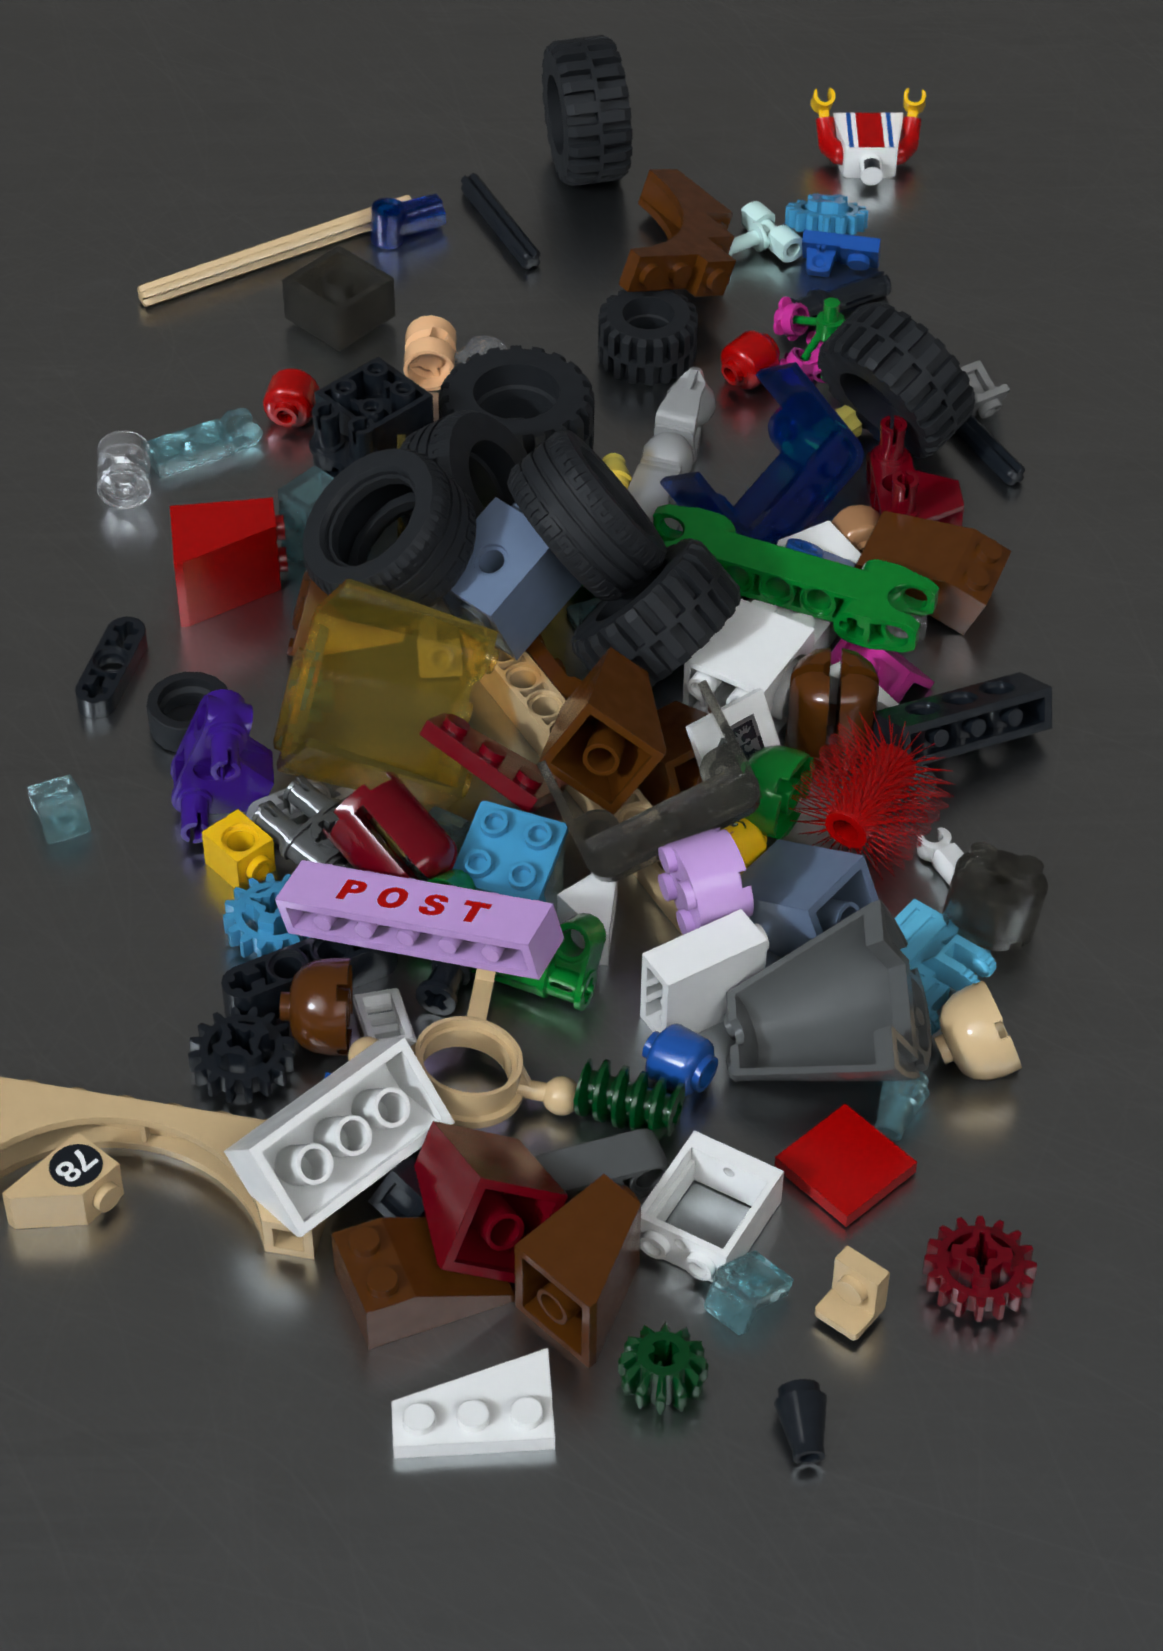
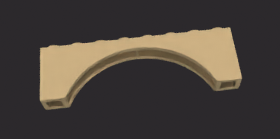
M0 1077V1179L21 1167L44 1159L78 1132L98 1148H125L166 1155L186 1162L217 1179L239 1199L253 1218L261 1235L265 1252L315 1260L327 1221L326 1218L304 1236L297 1237L249 1194L224 1153V1150L268 1119L262 1120L238 1116L226 1111L213 1112L189 1108L177 1103L165 1104L140 1100L128 1095L116 1096L91 1092L80 1087L67 1088L43 1084L31 1079L18 1080Z

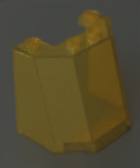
M346 579L317 606L311 619L305 648L298 647L293 658L273 739L274 749L280 751L276 763L277 771L294 776L303 775L307 779L355 790L364 783L372 790L381 783L391 780L385 772H395L422 805L445 810L458 800L463 799L470 788L471 773L467 772L466 768L420 736L419 733L428 719L442 713L454 714L464 719L467 723L469 722L473 711V703L469 702L472 685L478 682L485 673L490 675L498 661L499 650L495 648L498 632L364 583Z

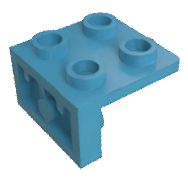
M481 801L453 869H459L469 874L478 891L495 892L501 895L546 902L544 892L567 837L568 826L564 822L489 801Z

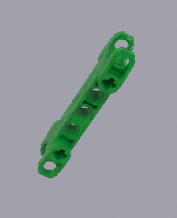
M667 504L657 507L653 513V525L663 539L666 548L688 538L702 541L739 585L741 596L833 622L836 634L843 640L855 645L899 653L913 651L918 644L921 624L910 614L926 616L933 614L937 607L939 587L929 578L917 574L902 565L873 559L868 560L861 569L737 534L734 524L726 516L698 507ZM664 518H672L678 521L683 531L670 528L665 523ZM910 588L921 590L926 595L927 600L922 601L905 594V590ZM888 626L901 628L907 633L908 638L895 637L888 630Z

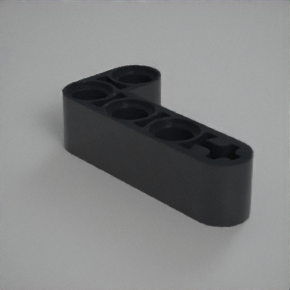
M316 938L305 939L229 969L223 975L221 981L225 1017L231 1016L232 1007H237L241 1015H247L252 1007H257L258 1017L263 1018L270 1012L275 1014L276 1019L280 1018L281 991L290 992L294 975L302 966L314 960L350 958L353 989L393 973L397 967L398 954Z

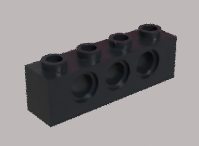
M1018 672L881 709L875 712V716L881 727L886 744H891L890 715L891 733L893 724L892 743L895 739V746L899 744L904 727L900 743L901 747L904 742L903 750L913 740L914 742L907 750L908 754L911 752L914 754L926 748L913 755L915 756L912 758L914 761L936 756L935 758H940L915 764L916 766H921L1052 729V687L1024 673ZM874 716L873 733L881 743L878 725ZM873 736V739H874V741H875L877 747H879V746H880L879 743L877 742V740H876L875 737Z

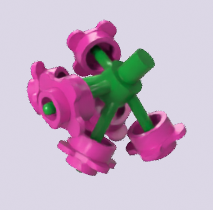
M784 296L780 299L779 307L774 314L773 329L776 335L784 334L789 341H795L798 336L803 335L807 331L809 325L816 326L815 331H810L806 336L808 346L805 350L794 347L790 353H785L784 359L781 358L779 361V365L784 369V374L792 381L812 384L816 380L825 383L821 377L822 370L818 368L819 350L821 345L845 321L844 315L839 312L840 301L837 298L830 297L825 299L823 311L817 317H810L808 308L802 303H793L790 297Z

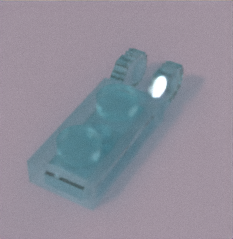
M242 407L241 409L237 408V410L226 411L220 420L218 418L203 422L193 427L143 442L144 455L159 478H164L235 455L236 452L261 442L264 433L257 423L252 422L253 417L249 410Z

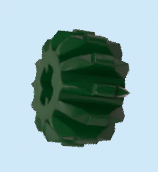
M665 1321L660 1331L654 1332L644 1324L640 1331V1338L628 1336L624 1344V1353H621V1357L618 1358V1373L620 1378H622L621 1387L624 1395L635 1396V1402L639 1410L652 1403L655 1404V1408L660 1416L666 1409V1405H673L682 1412L687 1405V1399H699L703 1383L708 1378L709 1365L704 1358L705 1349L702 1346V1341H690L687 1327L677 1333H673Z

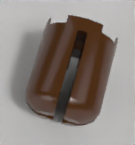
M831 647L816 649L804 656L793 667L791 673L785 746L810 754L809 757L816 760L815 763L823 769L822 762L816 758H832L831 756H833L832 753L823 748L825 747L824 745L831 748L826 743V736H832L831 734L833 733L841 736L837 726L839 725L842 728L840 730L847 738L857 744L852 739H855V736L850 733L853 730L849 725L850 722L852 723L853 721L868 736L861 715L873 731V711L874 713L877 711L879 677L876 669L870 661L857 651L844 648L841 651L837 704L829 703ZM853 724V726L857 729V731L862 735V737H863V738L866 740V742L870 745L869 740L867 739V737ZM854 729L859 738L863 740L861 736L857 733V731ZM835 741V743H836L839 747L844 748L842 745H840L838 742ZM865 745L867 750L871 752V749ZM830 763L833 767L838 769L836 765Z

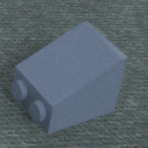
M778 839L741 874L742 888L751 885L753 893L754 911L753 915L749 918L754 924L758 923L762 926L769 939L768 950L781 958L869 903L879 900L865 857L860 854Z

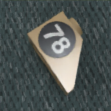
M76 1132L6 1189L2 1196L8 1224L14 1229L88 1225L101 1213L110 1211L118 1203L120 1197L124 1195L120 1163Z

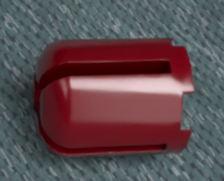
M385 772L391 780L381 783L372 790L365 783L361 785L334 810L339 820L331 832L323 828L325 836L341 852L353 868L357 870L373 871L380 874L424 881L379 829L378 823L411 862L429 879L453 869L458 858L455 842L410 792L395 772Z

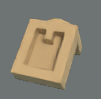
M847 1245L835 1258L832 1289L816 1305L815 1316L854 1341L859 1339L886 1308L890 1272Z

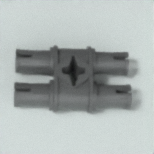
M303 775L296 778L297 782L293 780L287 786L283 798L303 812L309 818L307 822L297 824L275 806L272 801L265 802L264 806L267 810L261 805L254 813L252 821L280 846L279 852L284 859H290L296 865L305 860L349 868L346 866L349 863L323 832V828L331 832L339 820L334 810L343 801L339 798L329 799Z

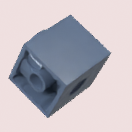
M495 497L476 519L474 550L465 571L442 600L456 621L518 660L582 584L549 549L524 516L517 503L514 502L510 506Z

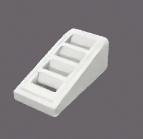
M398 988L353 995V1010L360 1038L370 1036L379 1040L405 1037L410 1047L417 1042ZM393 1010V1011H390V1012H384V1013H378V1014H371V1013H377V1012H382V1011Z

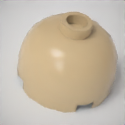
M983 981L964 987L947 1000L939 1016L942 1034L934 1037V1041L945 1065L954 1061L963 1075L974 1080L990 1081L1010 1075L1022 1069V1065L1010 1035L1008 1036L1002 1022L1003 1018L986 983Z

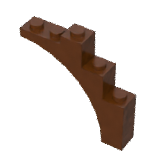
M650 169L638 204L656 220L664 230L668 241L650 247L631 249L619 285L627 292L686 289L695 297L724 295L736 260L729 255L735 236L727 231L733 212L678 169Z

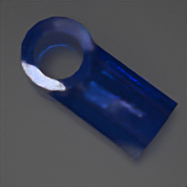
M435 193L404 202L394 198H380L374 201L371 206L370 240L372 244L382 249H395L404 243L405 236L445 225L446 212L442 199Z

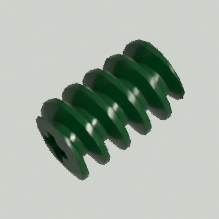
M589 1058L581 1072L576 1087L574 1110L576 1115L586 1117L592 1111L594 1120L601 1123L607 1121L611 1116L613 1127L620 1129L624 1128L630 1121L631 1131L648 1128V1130L656 1133L658 1140H661L666 1133L668 1137L672 1135L679 1121L685 1099V1084L679 1082L672 1094L667 1093V1078L661 1076L655 1086L650 1088L648 1087V1072L642 1071L635 1082H631L630 1066L623 1065L615 1077L611 1075L610 1060L605 1059L596 1071L593 1070L592 1058Z

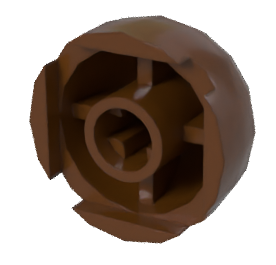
M350 958L314 960L302 966L294 975L290 992L281 991L280 1021H289L292 1036L303 1048L313 1053L329 1056H348L351 1046L352 1029H347V1027L350 1026V1016L353 1014V974Z

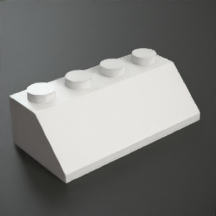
M405 1037L377 1040L224 1150V1153L249 1194L297 1237H302L391 1171L404 1159H407L419 1150L424 1143L432 1121L450 1125L455 1122Z

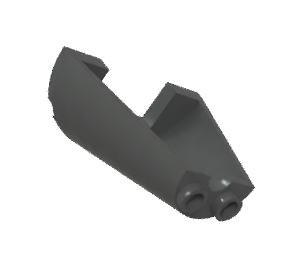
M881 900L869 903L727 992L728 1012L724 1015V1025L729 1037L734 1041L736 1040V1044L730 1046V1054L726 1057V1065L729 1075L735 1082H908L920 1078L919 1072L927 1070L931 1057L932 1036L923 984L918 968L910 970L909 959L900 950L907 947L908 943L896 920Z

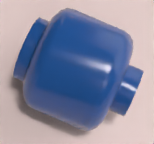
M681 1024L670 1025L661 1033L658 1031L653 1032L647 1039L642 1051V1056L646 1058L645 1070L648 1072V1078L657 1083L661 1076L667 1078V1089L671 1092L674 1091L679 1082L684 1083L685 1096L691 1095L695 1091L703 1092L711 1083L718 1067V1059L714 1057L713 1043Z

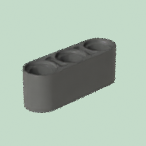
M648 1129L633 1130L534 1156L567 1193L568 1197L565 1204L603 1174L607 1175L619 1186L624 1185L631 1189L638 1199L648 1197L669 1167L656 1133Z

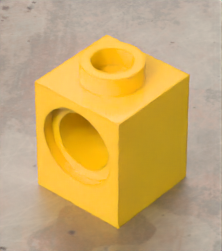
M239 809L202 831L205 864L234 889L239 887L246 890L249 888L248 879L253 877L260 883L266 879L268 873L276 871L273 838Z

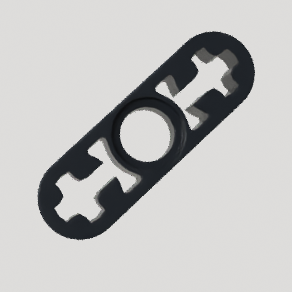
M128 616L120 617L113 620L107 626L75 688L77 707L82 715L88 718H103L113 713L147 649L146 628L140 619ZM120 641H124V648L121 647ZM108 663L123 665L115 671H104L101 669L102 666ZM99 686L103 687V693H99Z

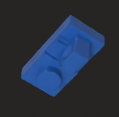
M804 230L802 254L803 258H807V275L830 277L834 262H840V264L847 265L854 270L878 269L881 239Z

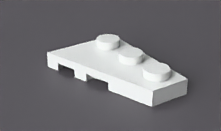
M548 1348L391 1401L394 1459L555 1450Z

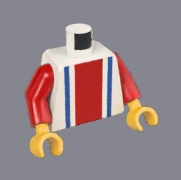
M829 87L827 102H823L818 99V91L815 89L810 105L812 110L819 114V118L816 119L819 150L832 163L839 166L843 177L861 178L866 185H876L882 178L895 177L897 165L905 164L917 151L922 120L918 118V114L924 110L926 104V92L924 89H922L921 100L918 102H911L909 100V88L905 90L903 105L907 112V117H903V113L834 112L833 116H830L829 111L835 100L834 90Z

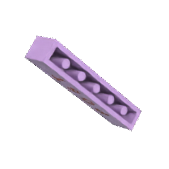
M305 860L299 863L275 898L289 934L537 980L541 978L564 940L553 903Z

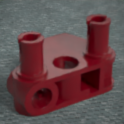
M894 415L893 429H890L891 418L890 416L884 417L880 423V444L875 446L871 452H867L866 484L871 507L879 515L883 511L962 526L964 501L959 480L914 470L911 453L904 447L905 432L907 430L906 420Z

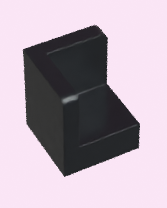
M421 1148L395 1166L368 1200L384 1217H423L425 1215L422 1195L414 1167Z

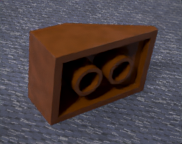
M883 511L854 567L861 569L868 560L879 559L902 565L917 574L929 578L939 587L937 607L933 614L929 615L964 635L986 607L1011 554V550L973 528ZM915 588L905 590V594L922 601L927 600L926 595L921 590Z
M380 1217L331 1233L334 1270L369 1350L515 1302V1294L509 1282L441 1270L437 1265L426 1217Z

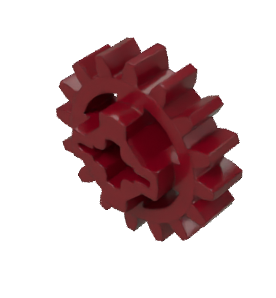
M977 1216L975 1225L968 1226L962 1217L957 1218L954 1231L942 1225L939 1227L938 1239L930 1238L928 1241L922 1274L927 1275L926 1289L928 1292L939 1291L937 1304L940 1307L946 1306L951 1302L955 1304L956 1317L960 1318L966 1310L974 1311L976 1322H982L984 1312L991 1311L997 1320H1001L1004 1316L1005 1306L1018 1312L1021 1309L1022 1299L1030 1298L1032 1295L1037 1271V1262L1031 1261L1033 1254L1032 1245L1020 1246L1022 1233L1019 1230L1013 1231L1010 1234L1004 1233V1221L998 1220L993 1227L985 1225L983 1216Z

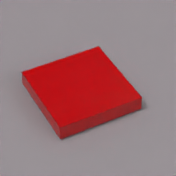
M844 1104L775 1156L774 1167L783 1170L786 1178L847 1227L915 1174L917 1161L847 1104Z

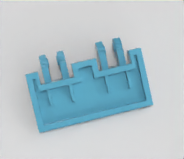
M914 898L894 919L908 943L907 947L900 950L909 959L910 970L918 968L929 1010L931 1035H933L940 1029V1015L937 1014V1011L948 1000L950 987L957 991L973 983L980 982L977 978L978 976L982 978L990 977L995 972L997 963L994 960L995 958L991 956L992 942Z

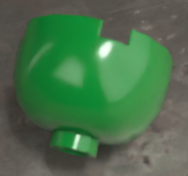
M775 745L766 746L755 752L746 764L740 762L733 772L730 783L731 788L736 789L734 802L738 814L757 826L763 835L783 840L797 823L790 820L798 821L801 813L792 810L796 808L799 798L794 796H802V793L807 796L809 795L802 789L810 793V790L805 788L809 787L803 783L809 781L812 784L811 770H815L814 758L809 757L810 754L801 750Z

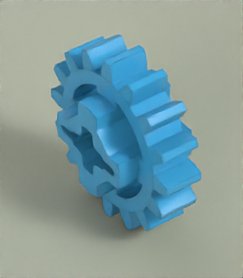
M812 193L808 194V201L799 199L797 202H789L786 205L785 224L790 228H795L797 232L813 230L856 235L857 232H865V229H867L868 210H866L865 206H857L858 203H848V197L845 195Z
M268 873L264 883H259L252 877L248 879V890L236 887L233 890L234 900L225 901L226 914L223 915L224 931L228 934L231 947L240 945L242 957L245 958L253 952L257 953V957H261L311 938L287 932L275 898L292 874H286L282 881H275L273 874Z

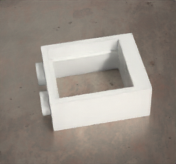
M694 1130L641 1206L640 1249L654 1259H663L687 1270L696 1279L708 1280L725 1288L781 1203L784 1171ZM694 1180L751 1206L723 1249L666 1223V1220Z

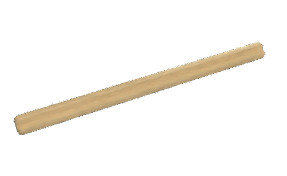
M404 195L141 284L137 287L139 300L144 307H150L402 221L416 214L415 202L409 195Z

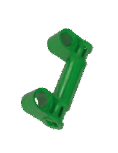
M459 869L448 870L427 881L476 890L474 881L469 874ZM589 913L577 914L560 924L564 940L539 980L496 972L494 980L542 998H547L551 995L573 1003L576 1010L584 1011L588 1007L596 988L597 971L606 941V931L603 923L599 918ZM572 929L581 933L585 941V948H580L573 942L571 937ZM472 968L471 972L476 974L477 968Z

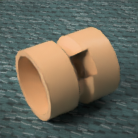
M433 315L421 316L413 320L406 330L404 375L426 391L440 390L444 379L456 366L457 335L455 328L449 321Z

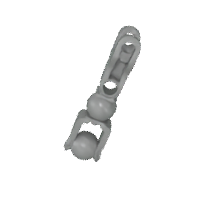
M691 367L667 391L666 397L656 413L654 437L644 446L641 462L637 466L627 489L652 523L653 513L657 507L667 504L676 505L682 488V479L691 471L693 463H696L702 427L714 415L716 408L714 391L705 382L703 372L698 367ZM664 518L665 523L670 528L679 530L680 523L672 518Z

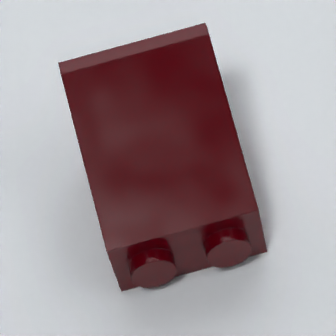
M432 1121L414 1164L437 1265L441 1270L515 1283L514 1245L562 1208L568 1197L567 1193L517 1138Z

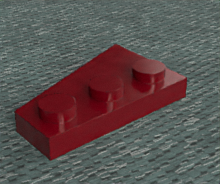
M442 713L426 721L419 733L428 742L525 812L532 813L560 798L568 786L567 783L547 770L471 728L464 719L457 715Z

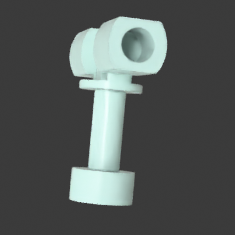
M753 201L741 209V225L748 232L734 237L729 251L731 257L732 254L751 247L757 252L765 251L768 248L783 262L795 261L802 255L803 238L788 225H775V214L759 201Z

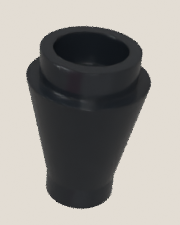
M798 1379L786 1382L778 1388V1398L774 1401V1406L791 1447L793 1461L797 1464L820 1462L825 1458L824 1435L827 1395L821 1391L820 1384L815 1380Z

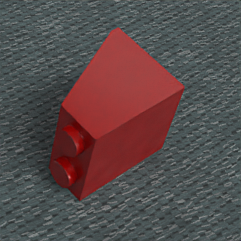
M273 497L170 506L173 560L181 627H190L281 590L280 572H288L286 546L278 547L277 541L286 540L284 515H275Z

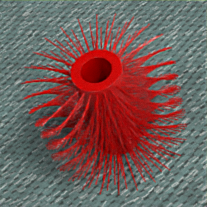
M890 715L891 744H886L876 716L875 719L881 743L863 718L862 721L868 736L853 721L852 723L867 737L870 745L858 731L857 733L863 740L854 731L850 733L855 736V739H852L857 744L849 739H845L843 736H839L841 738L839 740L842 741L844 748L839 747L832 741L835 745H828L832 748L829 751L833 754L832 758H816L824 766V769L821 768L822 770H811V777L817 783L811 780L813 784L809 781L803 783L809 787L805 788L812 791L816 796L812 794L807 796L802 793L803 795L800 797L811 800L813 803L801 799L819 808H812L800 802L809 808L795 809L820 814L826 818L823 819L798 811L818 818V820H790L826 826L825 829L799 834L828 831L830 836L815 844L828 839L826 841L828 842L833 838L835 841L830 849L837 842L840 843L838 850L842 845L841 851L846 846L848 847L847 852L850 850L851 853V848H855L857 854L860 851V855H862V849L873 865L862 848L865 846L877 869L878 865L875 857L880 862L881 860L873 853L872 847L883 860L884 858L880 853L884 855L887 861L895 863L887 856L888 853L893 857L887 851L889 850L904 864L902 861L903 856L900 855L904 853L898 849L901 848L900 846H903L911 852L909 850L912 847L911 839L906 835L911 836L914 834L915 836H920V832H924L919 830L921 827L916 822L919 824H929V822H932L928 819V813L924 810L932 813L930 810L935 809L940 814L938 809H936L938 807L933 806L931 803L937 804L928 800L925 796L930 797L936 802L938 801L932 797L939 799L938 797L946 796L929 791L926 788L941 793L923 784H929L947 793L933 784L950 783L940 782L944 780L922 773L950 770L917 767L915 765L922 761L940 758H935L936 756L914 761L912 758L915 756L913 755L926 749L924 748L912 754L913 752L908 754L907 750L911 747L914 740L905 750L902 749L904 742L900 747L904 727L898 746L894 745L895 739L892 743L893 724L891 733ZM838 728V730L847 738V736ZM868 728L870 729V731L872 732L873 736L875 737V739H876L877 742L879 743V745H880L879 747H877V745H876L874 739L872 738V736H871V734H870ZM865 745L871 749V752L867 750ZM830 763L836 765L838 769L833 767ZM918 773V774H921V775H924V776H927V777H931V778H934V779H937V780H940V781H935V780H931V779H927V778L918 777V776H916L915 774ZM820 775L826 777L829 781L823 779ZM909 786L915 788L917 791L911 790ZM816 802H818V803H820V804H823V805H826V807L823 808V807H821L819 804H817ZM903 823L909 825L912 829L906 827ZM871 841L877 845L879 850L872 845ZM889 846H891L895 851L897 850L898 852L896 853L889 848ZM884 865V867L895 877V875Z

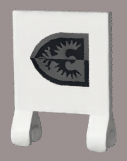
M757 688L686 726L713 808V825L732 814H738L737 809L733 805L736 789L731 788L730 785L736 766L740 762L746 764L755 752L766 746H781L763 689Z

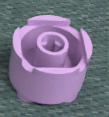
M720 827L710 829L658 848L659 858L665 873L658 875L659 887L667 902L674 900L678 909L676 912L677 922L683 935L740 909L748 917L753 915L754 900L751 885L742 888L740 872L746 871V867L734 839L726 829L720 830Z

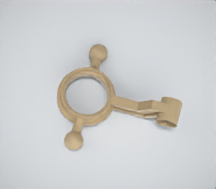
M476 969L467 1016L448 1017L430 1024L419 1035L417 1042L411 1046L412 1051L455 1123L452 1125L469 1129H480L497 1125L507 1120L517 1111L523 1098L543 1102L547 1110L555 1115L565 1116L575 1111L574 1095L577 1083L566 1076L552 1078L547 1083L531 1080L523 1065L522 1051L516 1040L506 1030L486 1020L496 974L494 971ZM365 1036L354 1041L349 1048L348 1061L379 1039ZM445 1048H472L494 1058L504 1069L508 1081L502 1087L488 1092H463L438 1082L428 1073L424 1062L430 1055Z

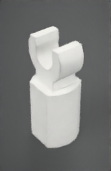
M943 827L937 829V842H930L923 835H917L922 840L920 841L917 838L916 846L919 847H916L917 855L925 861L932 862L933 868L960 897L979 889L983 880L982 872L955 843H952L951 833Z

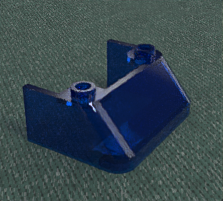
M796 362L760 369L756 374L757 378L780 405L769 420L768 434L772 443L781 453L734 506L725 496L716 493L699 471L664 477L659 483L679 506L698 507L720 513L732 521L737 534L777 545L778 540L808 529L859 470L864 459V451L860 441Z

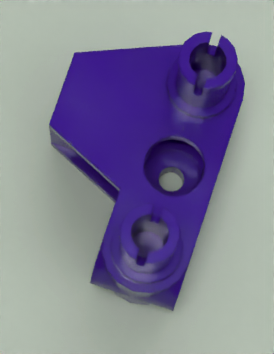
M215 690L203 696L171 762L170 774L174 782L171 802L173 807L181 813L180 835L187 842L190 840V828L193 829V843L203 842L202 831L209 827V815L232 813L237 809L241 812H247L249 806L254 801L268 796L274 786L273 751L249 736L253 722V707L251 704L245 703L244 698L239 693L232 690Z

